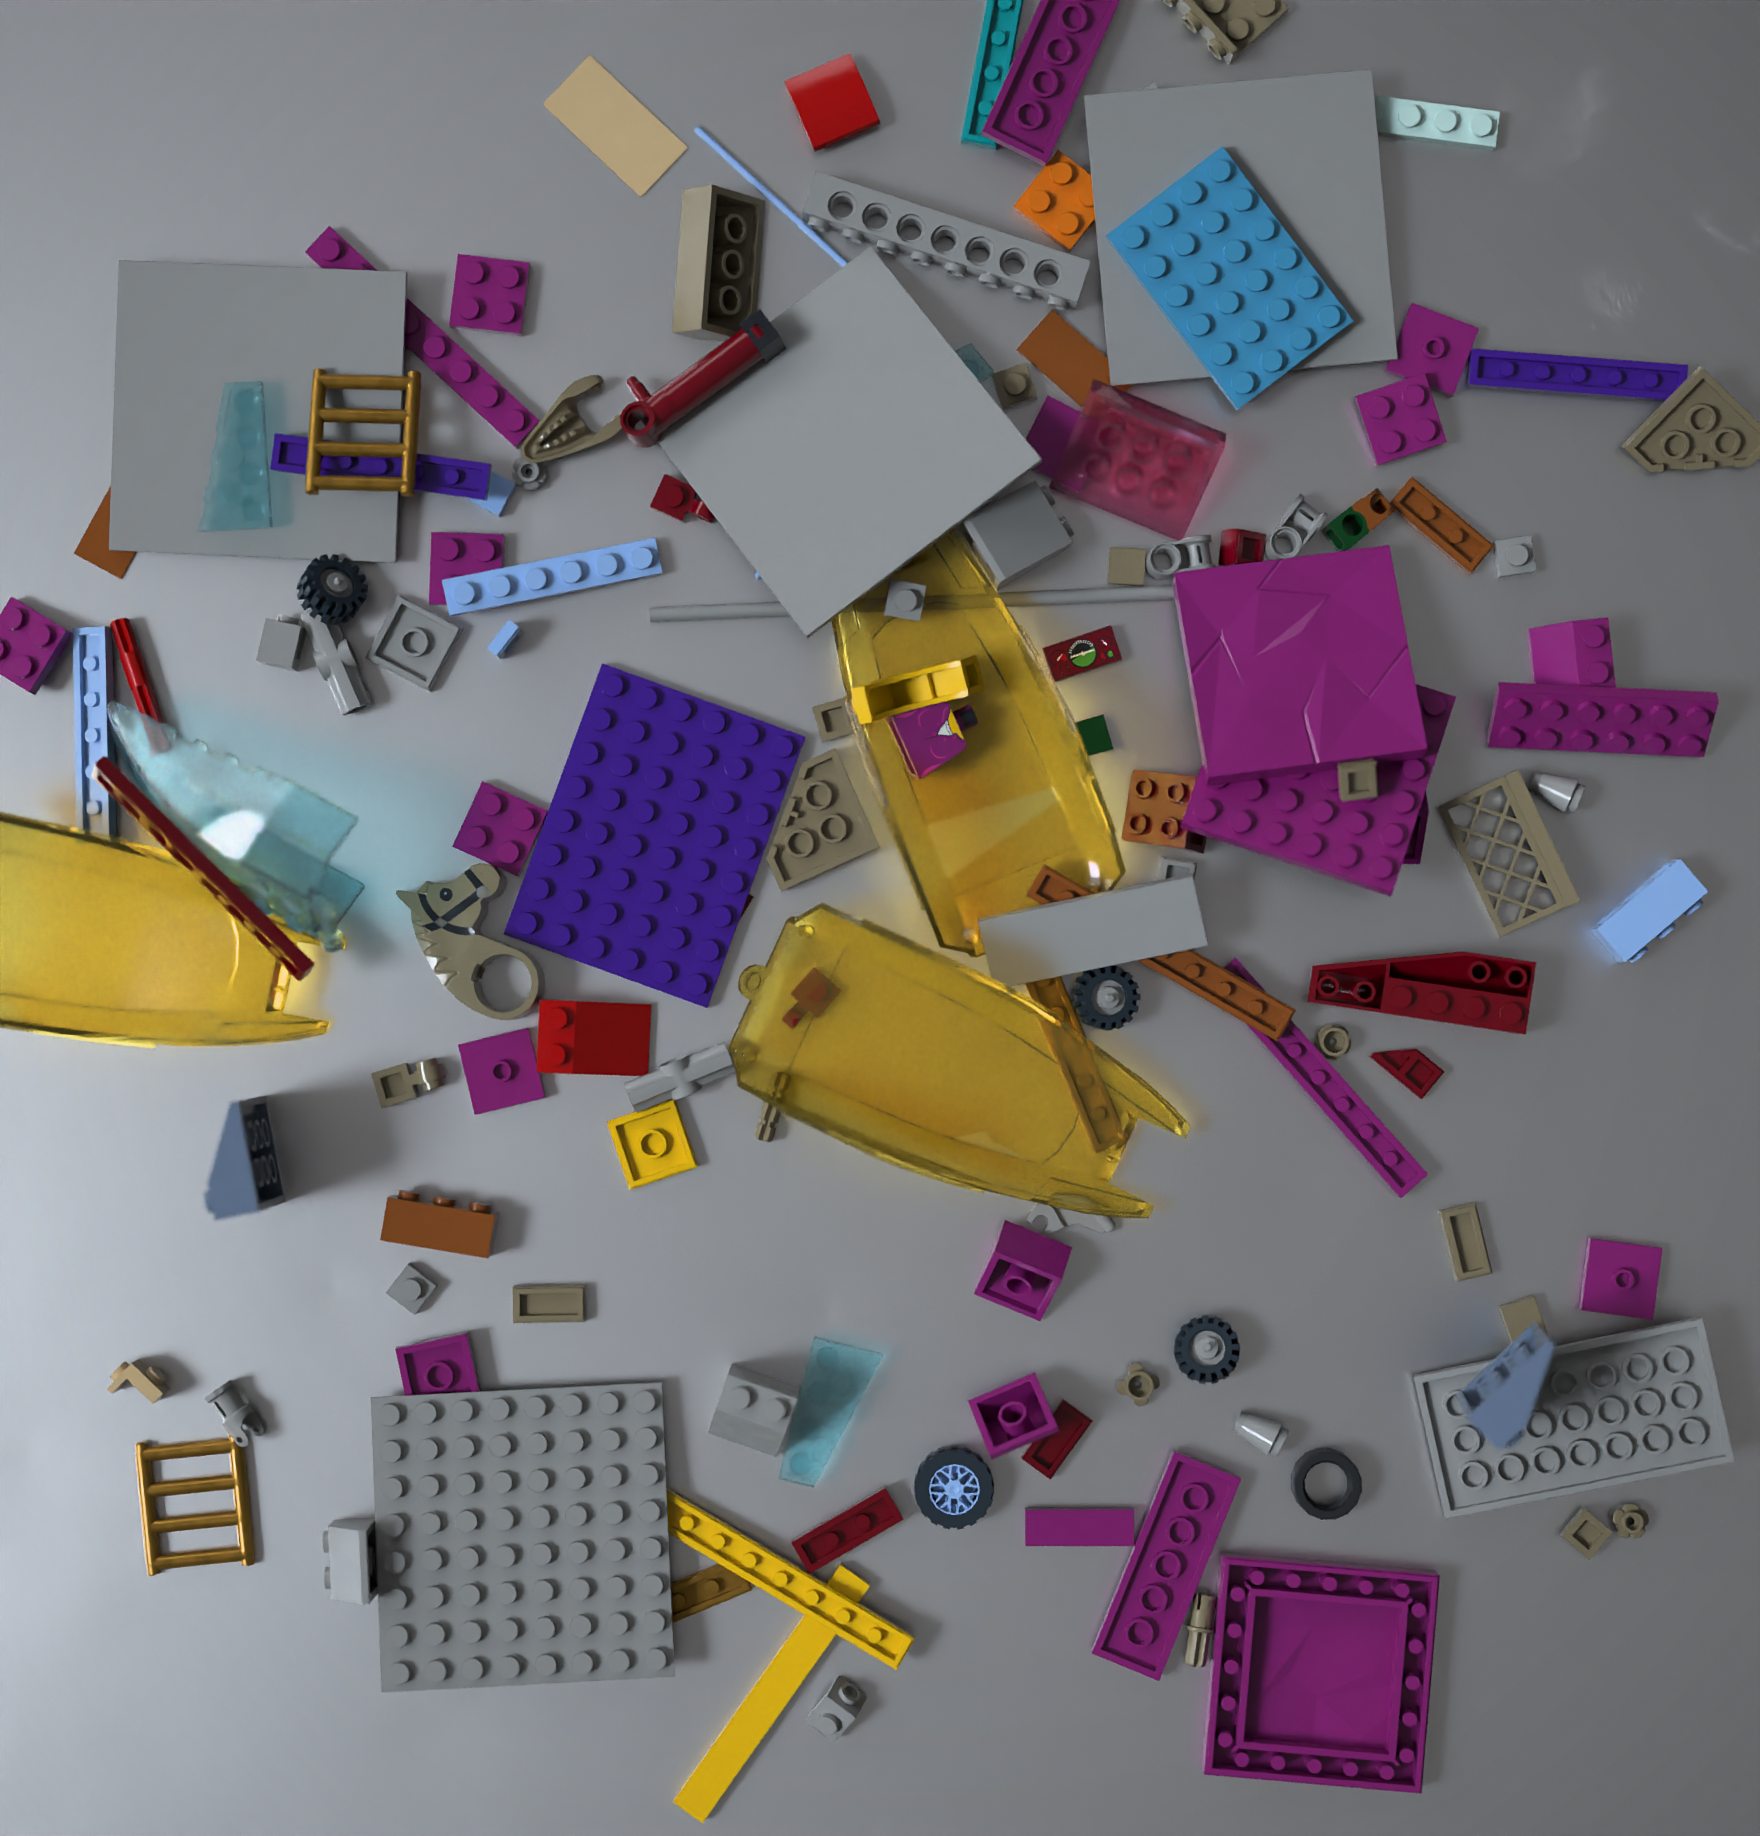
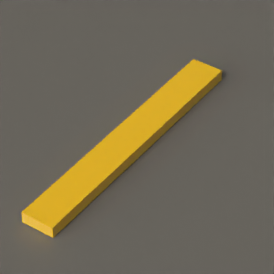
M667 1488L668 1532L670 1535L895 1670L898 1669L915 1640L914 1635Z
M842 1563L839 1564L827 1581V1584L857 1602L860 1601L870 1587L869 1582ZM803 1615L675 1796L673 1803L701 1823L704 1822L836 1635L834 1632Z

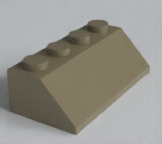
M716 185L683 189L672 333L698 340L725 342L742 329L739 323L757 311L765 200Z

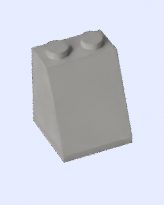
M1036 480L978 510L961 522L960 531L997 591L1070 548L1073 543L1070 537L1074 535L1070 524L1064 516L1058 519L1051 507L1056 504L1053 496L1045 485L1040 488Z
M732 1364L708 1433L776 1457L791 1420L800 1388Z

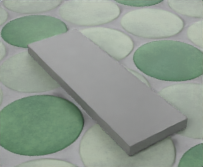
M1193 873L978 918V925L994 990L1208 946Z

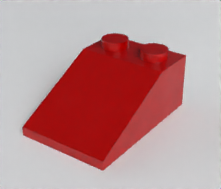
M541 999L539 1003L536 1072L642 1076L649 1073L652 1004Z

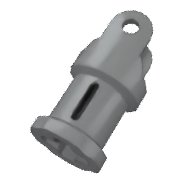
M229 1380L204 1399L207 1403H212L223 1419L222 1425L236 1444L240 1447H246L249 1444V1437L243 1430L242 1424H245L255 1436H261L264 1433V1426L250 1405H244L232 1388L234 1384Z

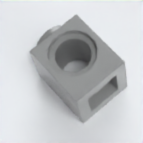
M278 614L277 620L266 618L256 661L298 672L307 635L306 629L298 625L299 619Z

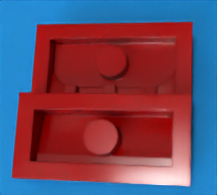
M850 53L784 81L786 90L799 115L802 127L814 152L880 124L875 107Z

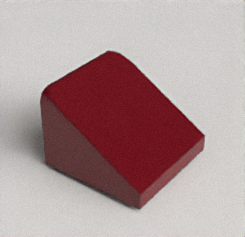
M1238 528L1223 530L1221 533L1219 565L1229 566L1263 561L1266 534Z

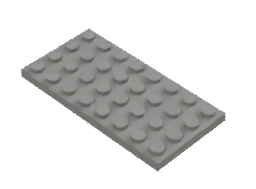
M1702 1317L1554 1346L1528 1423L1522 1429L1525 1432L1524 1436L1513 1447L1508 1448L1505 1445L1500 1451L1467 1419L1456 1397L1494 1359L1413 1375L1445 1519L1735 1462Z

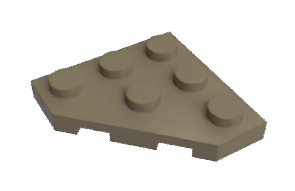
M1699 366L1621 446L1648 472H1664V470L1715 469V467L1735 466L1736 468L1751 467L1760 458V423L1704 368Z
M836 748L805 761L801 765L773 843L766 857L781 892L880 848Z

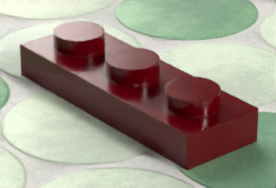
M886 1486L794 1538L791 1540V1543L808 1573L811 1574L902 1521L903 1516Z

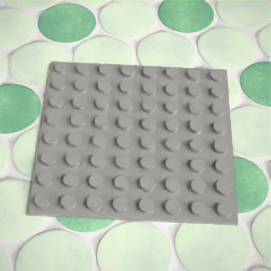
M1372 69L1084 95L1110 387L1211 377L1107 240L1106 235L1222 146L1353 319V322L1290 370L1398 359Z
M871 246L770 322L781 336L787 348L768 363H765L763 359L663 431L661 439L658 441L665 453L807 638L1042 462L1039 455ZM645 419L641 421L646 426L649 420Z
M119 260L109 550L315 559L317 557L318 560L321 555L327 554L330 559L332 554L339 555V561L347 558L350 561L396 563L399 492L319 490L317 495H307L305 493L306 475L273 471L270 469L275 433L308 438L314 369H324L327 371V374L404 376L408 273L399 271ZM326 389L325 408L402 409L403 391ZM324 422L323 440L334 442L401 443L402 424Z
M662 1382L371 1397L381 1692L675 1676Z

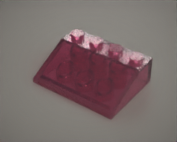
M1093 378L1049 488L1175 540H1181L1185 536L1223 453L1226 433ZM1061 482L1081 487V489L1079 491Z

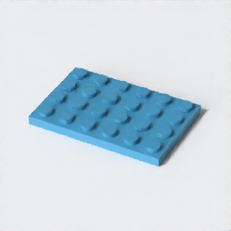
M1223 146L1106 235L1107 240L1236 411L1353 322V319Z

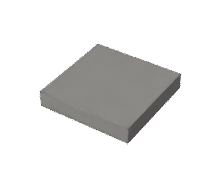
M398 594L365 658L431 692L464 628Z

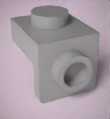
M838 1676L826 1695L811 1710L805 1721L834 1743L857 1718L867 1696L842 1676Z

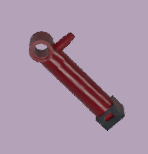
M758 309L739 323L742 328L740 331L652 395L635 376L627 379V385L637 402L628 404L622 410L620 424L634 445L641 448L655 445L661 439L663 431L762 359L765 363H768L787 349L781 336L761 309ZM649 420L645 428L641 430L634 429L639 421Z

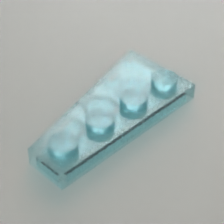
M263 382L224 383L216 425L217 436L214 450L211 453V469L208 486L205 487L203 499L205 503L198 531L214 532L273 528Z
M814 1336L779 1479L814 1488L856 1406L867 1389L872 1376L883 1359V1353Z

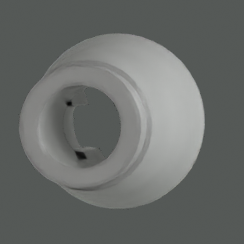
M1536 771L1529 791L1534 792L1537 796L1564 813L1566 810L1575 813L1586 786L1579 784V779Z
M1243 1411L1233 1428L1234 1432L1238 1433L1267 1456L1269 1453L1278 1456L1289 1433L1288 1429L1282 1427L1283 1423L1247 1414Z

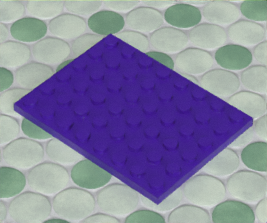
M602 663L504 935L708 1008L806 737Z

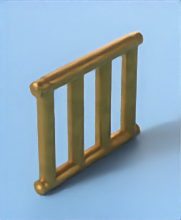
M314 369L305 477V493L307 495H317L319 490L390 491L401 492L403 497L414 496L421 395V373L419 371H409L408 376L327 374V371L324 369ZM326 389L406 391L405 409L325 408ZM324 422L404 424L403 443L323 441ZM322 456L402 458L401 477L321 475Z
M228 1435L229 1439L148 1447V1443L143 1442L135 1444L145 1560L149 1576L160 1574L161 1569L238 1561H241V1565H254V1546L244 1447L237 1445L231 1435ZM230 1454L232 1475L153 1483L151 1461ZM233 1489L235 1511L156 1519L154 1497ZM237 1525L239 1547L160 1555L158 1533Z

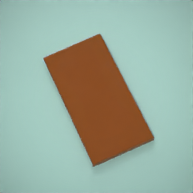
M1051 310L1016 349L1099 422L1132 386L1110 387L1108 358L1054 310Z
M110 486L74 554L122 579L136 552L109 550Z

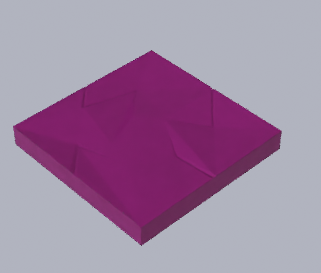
M1389 545L1174 573L1172 585L1206 786L1338 769L1337 763L1374 758L1376 764L1424 758L1428 748Z
M1220 1552L1216 1591L1217 1600L1213 1626L1215 1634L1212 1637L1201 1767L1204 1775L1422 1794L1440 1575L1436 1570Z

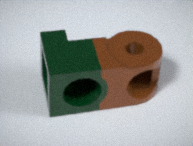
M1376 488L1365 498L1358 500L1331 521L1321 532L1337 552L1346 551L1391 515L1395 509L1381 491Z

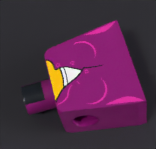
M947 701L885 718L913 779L924 778L963 751L967 744L962 731L978 724L977 717L970 705L952 712Z

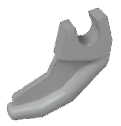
M1053 1194L1035 1205L1025 1219L1032 1224L1037 1216H1045L1047 1218V1225L1042 1230V1233L1045 1235L1074 1224L1082 1225L1099 1233H1104L1105 1231L1109 1233L1116 1226L1104 1207L1086 1197Z

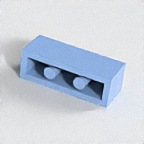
M1673 859L1589 930L1617 962L1629 960L1633 963L1649 950L1645 945L1653 938L1657 937L1660 940L1676 927L1673 921L1684 913L1686 916H1689L1703 904L1700 898L1708 891L1681 859Z

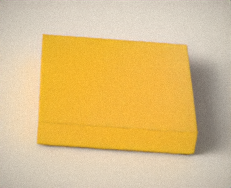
M671 1099L653 1105L643 1111L633 1112L607 1121L629 1190L699 1166L677 1100Z

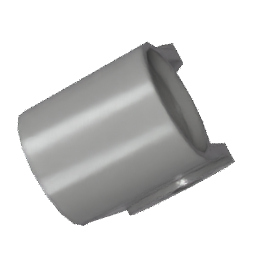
M1299 494L1282 516V521L1265 543L1267 558L1269 560L1295 557L1306 542L1310 541L1329 515L1325 512L1319 513L1304 501L1302 494ZM1279 537L1287 539L1292 546L1291 552L1288 554L1279 552L1275 547V539Z
M1199 535L1157 544L1146 556V572L1156 580L1173 578L1175 572L1216 567V565L1212 564L1209 543L1212 541L1211 535ZM1157 553L1168 555L1171 560V568L1167 570L1158 568L1154 562V555Z

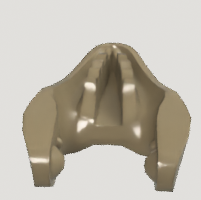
M600 375L586 376L573 382L559 396L546 415L525 439L520 451L524 460L529 463H540L560 458L600 444L612 438L622 429L620 424L621 414H617L613 421L607 423L598 433H595L586 425L577 410L578 401L591 392L601 389L604 380Z

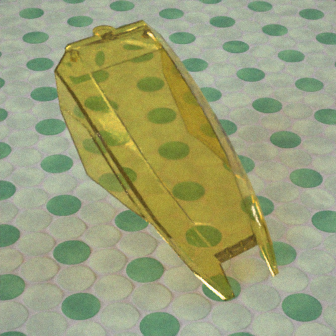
M952 529L831 620L846 692V696L843 698L851 727L888 829L922 910H925L941 948L966 952L970 957L977 958L986 954L978 925V918L1041 905L1027 897L1026 894L1044 864L1094 893L1113 890L1126 873L1116 839L1115 826L1069 708L1022 625L1019 626L963 540ZM890 579L926 585L920 621L884 615ZM976 655L985 690L970 696L947 701L952 712L970 705L977 717V725L962 731L967 747L924 778H911L886 719L883 718L860 725L858 715H856L852 707L853 696L851 689L883 677Z
M0 811L1 1028L105 1044L155 1048V1045H261L300 1040L326 1033L330 1023L328 1021L282 1013L286 1003L291 973L165 849L95 830ZM227 876L296 945L297 942L345 950L346 937L323 920L284 899Z
M820 903L800 916L788 918L766 966L750 965L739 976L738 989L741 995L750 1001L728 1046L729 1054L732 1055L738 1087L776 1107L775 1110L879 1160L914 1173L982 1193L989 1191L1084 1214L1119 1218H1149L1155 1207L1154 1205L1109 1184L1137 1121L1141 1118L1183 1138H1186L1189 1132L1190 1125L1154 1088L1106 1051L1064 1023V1018L1028 996L973 968L864 918L861 921L824 903ZM799 1018V1022L793 1027V1019ZM1059 1060L1068 1067L1099 1145L1111 1140L1107 1148L1096 1152ZM1079 1075L1092 1082L1091 1085L1087 1088L1079 1086L1077 1082ZM1100 1088L1108 1094L1119 1120L1117 1129ZM1102 1107L1106 1113L1105 1118L1101 1121H1095L1091 1116L1093 1108Z

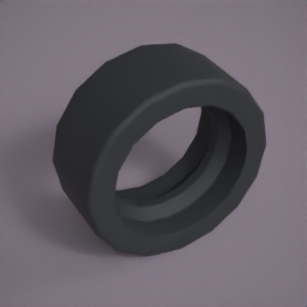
M1316 1448L1305 1453L1295 1463L1291 1473V1490L1296 1502L1309 1515L1321 1520H1335L1347 1515L1357 1505L1362 1493V1478L1356 1465L1344 1453L1332 1448ZM1320 1463L1338 1465L1344 1471L1347 1478V1489L1344 1496L1338 1502L1331 1505H1321L1314 1502L1305 1490L1307 1473L1313 1466Z

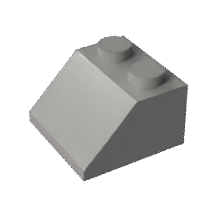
M375 1518L334 1520L328 1526V1530L323 1532L324 1553H329L330 1567H325L324 1572L325 1588L331 1589L332 1600L370 1604L378 1594Z

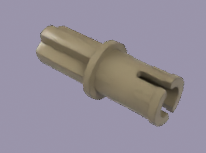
M1198 1592L1194 1594L1190 1624L1186 1625V1629L1189 1630L1185 1663L1189 1666L1201 1668L1206 1665L1210 1635L1215 1634L1212 1624L1217 1596Z

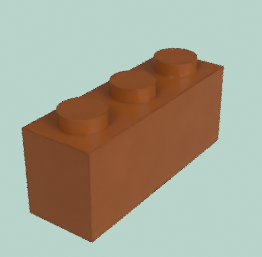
M398 1190V1195L387 1197L381 1241L483 1258L492 1256L499 1212L490 1211L491 1205L470 1202L469 1207L455 1205L456 1199L442 1196H434L433 1201L419 1199L420 1193L406 1190Z

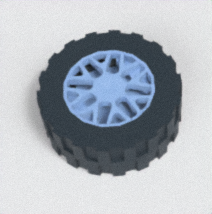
M952 1445L950 1448L941 1447L938 1451L927 1455L925 1461L919 1465L914 1480L915 1499L922 1514L925 1517L927 1516L935 1525L939 1524L945 1529L957 1528V1530L964 1529V1526L967 1525L972 1526L977 1523L976 1521L979 1518H983L987 1514L986 1511L993 1502L994 1483L990 1468L978 1453L975 1454L969 1448H959Z

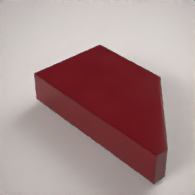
M1416 1048L1372 1052L1368 1056L1419 1099H1423L1445 1072Z

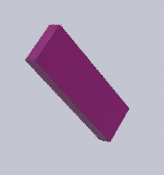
M1025 1508V1546H1134V1509Z

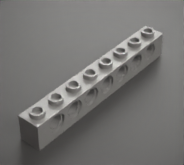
M819 171L815 172L802 211L803 220L808 221L807 225L817 231L828 232L829 229L841 232L844 239L859 244L866 240L877 244L876 249L884 253L896 255L897 251L911 255L910 260L924 266H930L931 262L945 266L944 271L951 275L965 277V274L978 277V282L982 285L996 289L999 288V285L1013 289L1012 293L1028 300H1033V297L1036 296L1048 300V306L1061 311H1067L1068 307L1076 308L1091 262ZM839 203H847L853 209L847 217H838L832 210ZM880 214L886 218L887 223L882 228L874 229L866 221L871 215ZM914 225L919 228L921 234L917 239L908 240L902 236L901 230L905 226ZM947 236L955 242V246L950 251H941L935 245L936 240ZM978 247L983 248L988 252L989 258L985 262H975L969 256L970 251ZM1009 259H1017L1022 263L1023 270L1017 274H1011L1005 270L1003 264ZM1043 270H1050L1056 274L1058 280L1052 285H1044L1039 281L1038 274Z

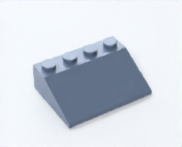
M266 1096L230 1102L208 1180L209 1190L204 1193L207 1211L213 1213L214 1220L260 1212L286 1202Z
M1536 1321L1527 1327L1456 1395L1467 1419L1499 1451L1505 1445L1508 1448L1513 1447L1524 1436L1525 1432L1522 1429L1528 1423L1555 1346Z

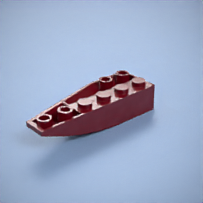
M1463 951L1312 966L1307 1002L1526 1034L1536 962Z

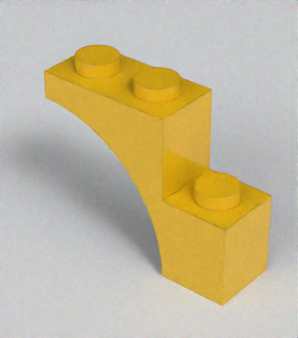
M972 655L940 662L923 669L883 677L852 688V707L856 715H858L860 725L932 704L970 696L985 690L977 656Z

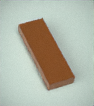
M1413 477L1406 482L1389 502L1397 515L1469 575L1494 547L1490 541Z

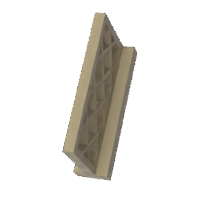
M1518 769L1438 806L1500 937L1560 909L1580 902L1578 894ZM1499 786L1502 787L1507 797L1502 813L1482 807L1486 793ZM1481 795L1478 805L1468 802ZM1460 804L1476 808L1469 829L1454 824L1448 810ZM1509 806H1511L1516 818L1506 815ZM1480 810L1500 817L1493 837L1473 830ZM1504 819L1520 825L1523 832L1518 846L1497 839ZM1457 829L1467 832L1464 843ZM1471 834L1492 841L1484 861L1469 856L1466 847ZM1525 838L1532 851L1522 848ZM1495 843L1516 850L1509 870L1488 863ZM1520 852L1534 856L1538 863L1533 879L1513 872ZM1473 862L1483 865L1479 875ZM1486 867L1507 874L1500 894L1484 888L1482 878ZM1540 871H1542L1547 884L1537 880ZM1511 876L1531 882L1524 902L1504 896ZM1535 884L1550 889L1556 903L1543 909L1529 905L1528 903ZM1488 894L1498 898L1495 907H1493ZM1502 899L1522 906L1518 920L1504 927L1497 915ZM1526 908L1536 911L1523 918Z

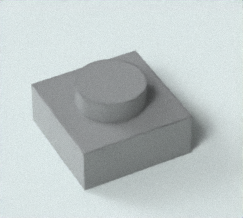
M1531 535L1493 542L1498 578L1536 572Z
M890 579L884 615L920 621L926 585Z
M409 1263L387 1290L386 1294L415 1315L438 1284Z

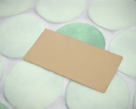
M588 56L543 103L545 108L639 196H643L687 149V146L592 56Z

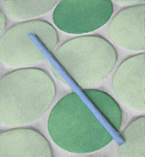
M699 125L695 128L694 131L842 267L849 263Z

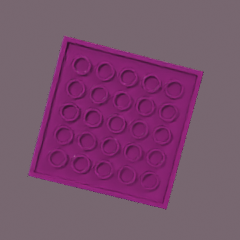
M1416 684L1428 748L1424 758L1376 764L1378 797L1342 802L1339 798L1338 769L1206 786L1202 763L1180 828L1391 897L1456 696Z

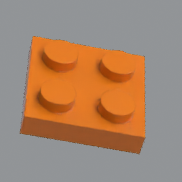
M1057 150L1015 203L1013 209L1070 253L1095 221L1091 175L1061 151Z

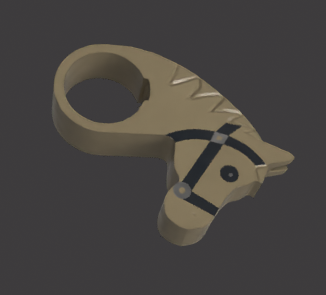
M478 863L471 866L451 882L433 883L426 881L416 893L402 890L396 891L397 897L411 909V919L416 938L432 970L442 984L460 1002L476 1012L500 1020L520 1019L529 1015L537 1008L545 991V976L538 961L529 953L487 937L480 931L488 912V902L500 896L506 886V878L500 869L492 865ZM511 955L520 959L528 968L531 976V990L528 998L520 1007L509 1012H501L493 1008L486 1001L479 978L482 979L485 971L484 965L488 966L499 957Z

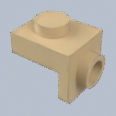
M140 1359L132 1362L130 1365L126 1361L123 1362L111 1374L110 1378L114 1382L107 1388L113 1394L130 1381L152 1404L160 1400L170 1390L165 1384L167 1379L164 1374L154 1366L148 1367Z

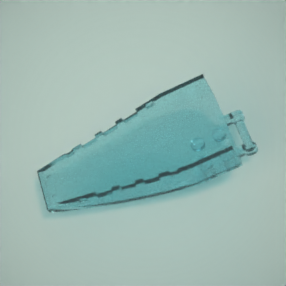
M111 700L107 705V711L114 742L131 782L264 914H274L283 919L291 929L297 932L305 931L318 938L325 951H338L343 945V937L337 925L364 890L365 884L332 867L328 863L331 856L358 822V817L300 785L259 766L254 771L237 764L239 761L237 756L228 752L223 757L207 751L208 745L204 741L196 739L193 743L176 737L178 732L175 728L159 723L149 716Z

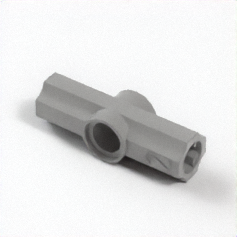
M312 609L307 610L304 614L300 615L302 623L315 649L313 656L324 680L328 681L341 714L345 716L365 709L372 702L357 669L360 667L349 640L344 638L339 624L332 625L331 619L326 624L320 622L322 616L317 614L314 619L309 615Z
M725 1042L691 1056L686 1054L659 1065V1069L625 1082L624 1086L636 1113L670 1098L677 1100L700 1090L702 1085L734 1073L736 1069Z

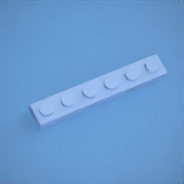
M655 538L444 579L442 580L449 617L661 575L663 572Z
M106 626L73 628L77 844H116V800L92 778L94 764L104 755L115 765L112 629Z

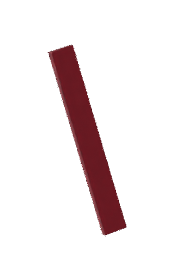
M105 755L94 764L92 778L298 981L301 982L310 974L315 963Z

